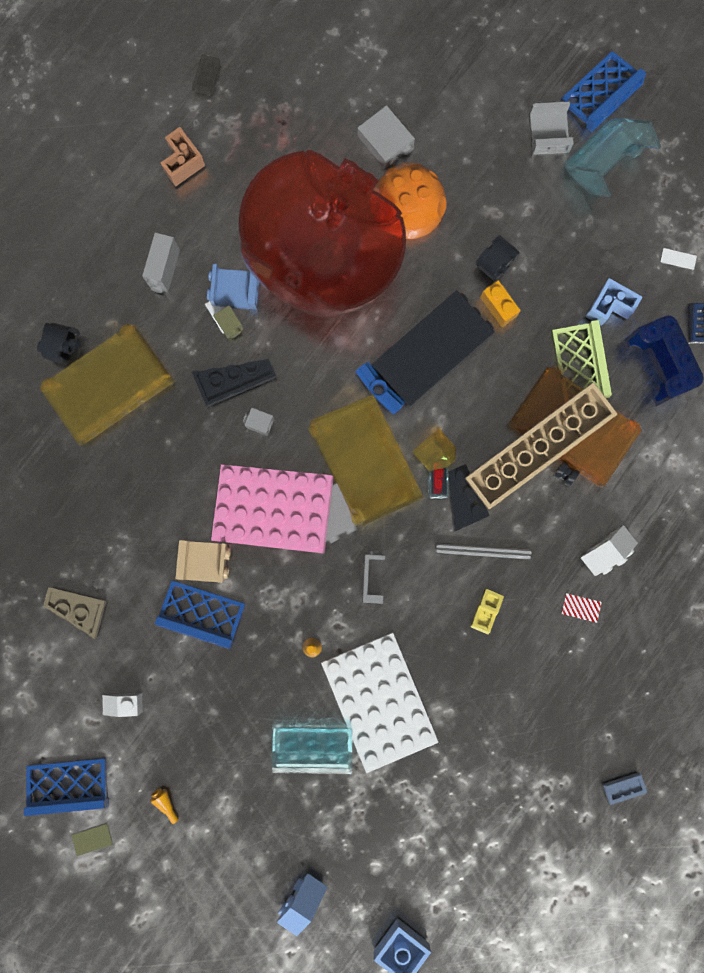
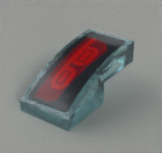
M448 457L429 458V498H449Z

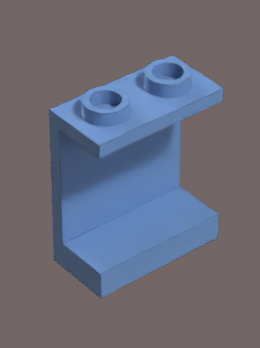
M213 264V269L209 271L211 288L207 290V299L211 305L257 309L260 279L259 268L251 267L250 271L219 269L217 264Z

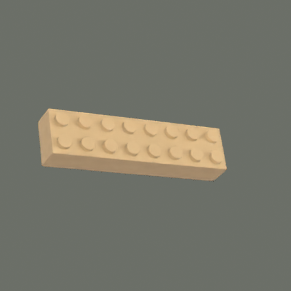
M592 383L466 476L465 480L486 508L490 510L615 417L617 413L597 386Z

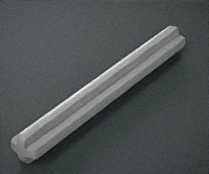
M439 542L436 544L437 553L518 559L531 558V549Z

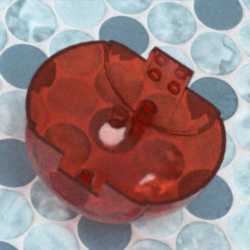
M312 150L293 152L277 158L266 165L252 179L245 191L238 220L242 257L252 275L269 292L288 305L305 313L320 317L347 314L374 301L390 286L397 276L406 249V230L403 217H401L402 212L393 202L374 190L379 180L373 174L360 168L355 162L345 158L339 167L320 153Z

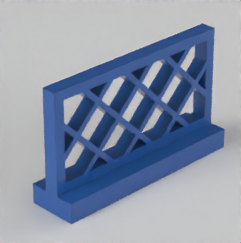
M612 51L560 100L569 102L568 99L570 97H579V103H570L569 110L587 124L586 128L592 133L643 85L646 72L642 69L637 71ZM612 59L617 63V67H607V63ZM618 72V78L607 79V73ZM621 72H629L631 76L629 78H621ZM596 73H604L605 79H594V75ZM618 83L616 90H608V84ZM605 84V90L594 91V85ZM583 85H592V91H581V87ZM592 96V103H581V97ZM595 96H605V101L595 102ZM582 108H592V113L586 116L582 112Z
M171 581L155 625L231 650L245 604ZM175 586L182 588L185 593L184 596L176 600L172 595ZM195 593L201 594L204 601L193 606L189 596ZM187 598L191 607L180 612L177 602ZM213 599L219 600L222 607L211 612L207 602ZM174 604L178 614L172 617L164 615L167 607ZM205 604L209 613L199 618L195 608ZM231 605L240 607L238 614L231 618L225 609ZM193 610L197 620L191 623L185 622L182 615ZM224 610L228 619L217 624L213 614ZM211 616L215 626L209 629L204 628L201 620ZM230 622L232 626L230 636L222 634L219 626Z
M106 759L26 766V807L24 808V816L109 807ZM101 763V772L97 777L88 771L93 764ZM78 765L83 772L75 779L69 772L74 766ZM55 767L64 772L57 781L50 775ZM39 769L44 774L38 782L32 779V770ZM85 774L93 779V782L87 789L79 782ZM66 775L74 782L68 790L59 784ZM46 777L54 783L48 792L40 786ZM95 783L101 787V796H94L89 792ZM76 784L84 791L79 798H74L69 793ZM56 786L64 793L59 800H55L49 795ZM36 789L40 790L44 796L39 802H32V793Z

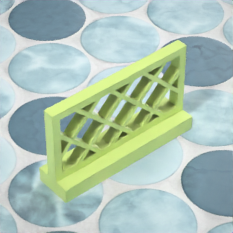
M599 320L591 321L588 324L552 330L564 403L569 400L567 391L571 386L578 391L583 390L573 383L579 375L588 380L584 388L590 382L594 383L605 398H610L612 393ZM587 329L588 337L585 341L575 336L579 330ZM566 333L570 336V339L564 345L558 341L557 334ZM572 339L582 344L577 352L567 347ZM583 346L591 350L588 360L578 354ZM565 349L574 355L569 363L561 359V354ZM575 357L585 362L579 371L570 365ZM587 364L594 368L595 373L591 378L581 373ZM567 368L577 373L572 381L564 377V372Z

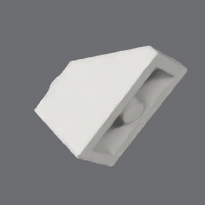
M142 693L102 695L103 715L125 717L138 716L143 713Z

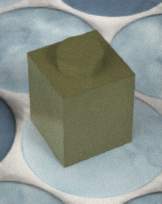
M230 306L213 315L227 339L230 337L234 338L241 333L243 329L242 324Z

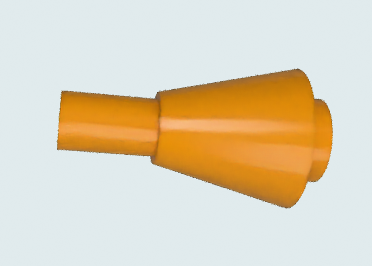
M308 638L303 643V652L309 657H316L320 654L322 645L318 639Z
M159 788L151 794L150 802L162 813L166 814L172 824L176 823L179 819L172 810L173 807L167 789L162 790Z

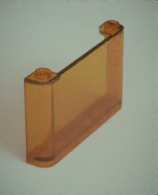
M554 366L551 368L546 367L507 425L523 435L582 391L583 388L562 375L558 368ZM617 411L615 417L558 458L562 462L566 461L569 463V467L572 469L576 468L579 470V474L600 488L605 487L642 432L641 425L638 422L627 419Z

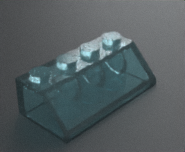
M273 728V773L352 774V728Z

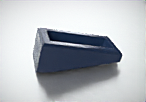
M689 303L690 341H704V336H696V332H704V328H696L697 324H704V321L697 320V317H703L704 320V303ZM698 309H703V313H698Z

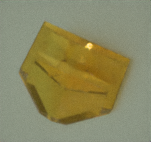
M440 429L431 434L412 451L429 471L447 468L456 458V447Z

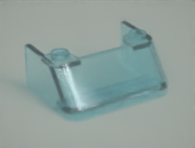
M614 118L608 121L565 162L564 166L567 172L588 193L610 197L611 193L603 177L624 156L636 157L646 147L660 149L661 144L651 121Z

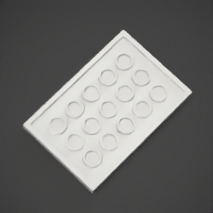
M393 632L321 662L366 773L439 743Z

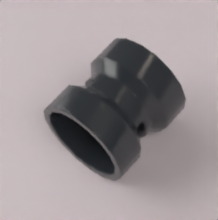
M563 461L554 472L553 477L563 480L564 484L570 487L580 471L576 468L572 469L569 467V463Z

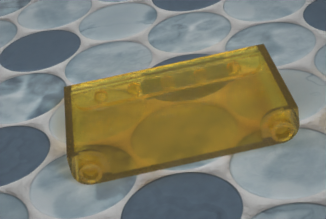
M126 324L120 329V332L52 378L45 379L41 383L40 390L77 444L82 446L175 381L135 325Z
M374 395L324 414L310 422V435L313 438L315 437L351 512V520L354 525L363 527L424 498Z

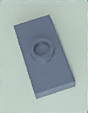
M639 772L602 784L608 804L610 805L647 793L642 775Z

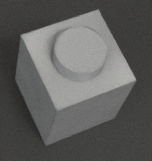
M251 408L250 412H246L243 422L247 429L268 436L274 417Z

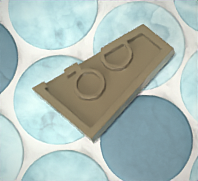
M48 587L43 606L62 619L69 621L79 630L81 629L89 634L93 639H96L106 601Z

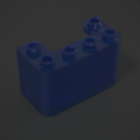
M667 315L640 326L625 338L628 348L636 346L640 348V352L650 349L665 381L657 386L659 389L658 394L652 398L656 407L690 392L703 383V373L678 321L673 316Z

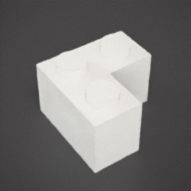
M623 525L609 533L602 542L587 550L581 559L594 576L600 573L605 575L613 569L612 566L624 564L628 560L627 557L635 552L633 549L638 543Z

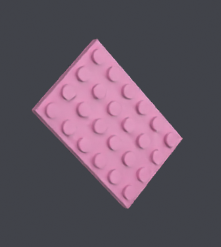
M221 465L211 540L325 553L334 476Z

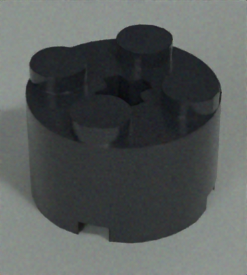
M501 235L492 241L493 244L489 248L486 247L476 261V266L495 282L510 269L509 264L511 261L514 262L520 255L518 249Z
M45 323L41 341L37 344V351L41 352L45 360L70 365L69 362L75 361L80 350L81 341H77V335L80 336V332L74 327L58 323Z

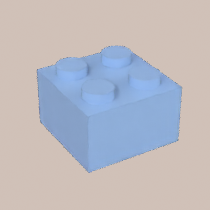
M397 918L373 951L374 961L389 973H417L431 954V949L425 939Z

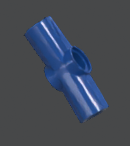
M369 362L363 364L355 371L369 390L371 397L380 402L392 415H395L405 404L387 387L386 383L381 380ZM381 386L384 391L381 394H377L373 391V388Z

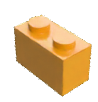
M499 280L486 288L480 296L501 327L515 319L521 311Z

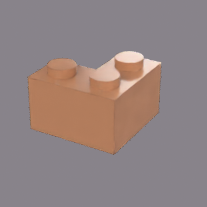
M181 127L165 137L168 147L173 154L160 163L165 174L175 187L205 166L202 155Z

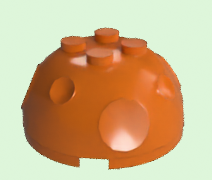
M401 163L387 170L378 180L372 196L373 213L378 224L387 233L390 232L401 239H417L432 232L441 221L447 203L445 190L440 179L427 167L417 163Z

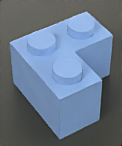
M609 278L603 284L585 317L592 321L599 320L601 326L608 320L612 311L628 319L636 310L642 296Z
M308 873L303 879L299 878L293 888L295 890L294 895H290L287 902L283 903L278 911L280 917L277 923L296 936L312 921L327 889L326 885Z

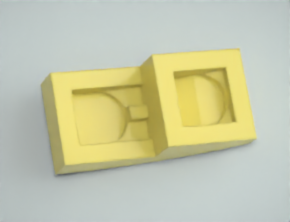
M486 589L475 613L471 628L489 634L496 615L499 613L504 596Z

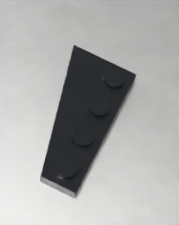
M269 359L192 372L206 407L277 378Z

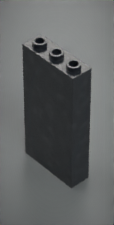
M456 290L372 363V367L381 380L410 409L490 339L495 332L493 330L494 327L488 320L485 321L480 316L481 313L475 306L472 307L468 303V298L463 293H459Z

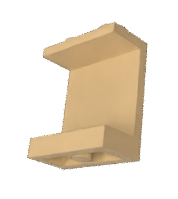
M179 540L176 579L225 583V579L229 577V568L226 567L227 560H230L231 548H228V544Z

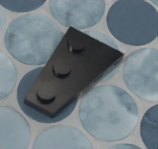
M466 464L448 471L454 532L490 516L486 506L465 480V477L470 474Z

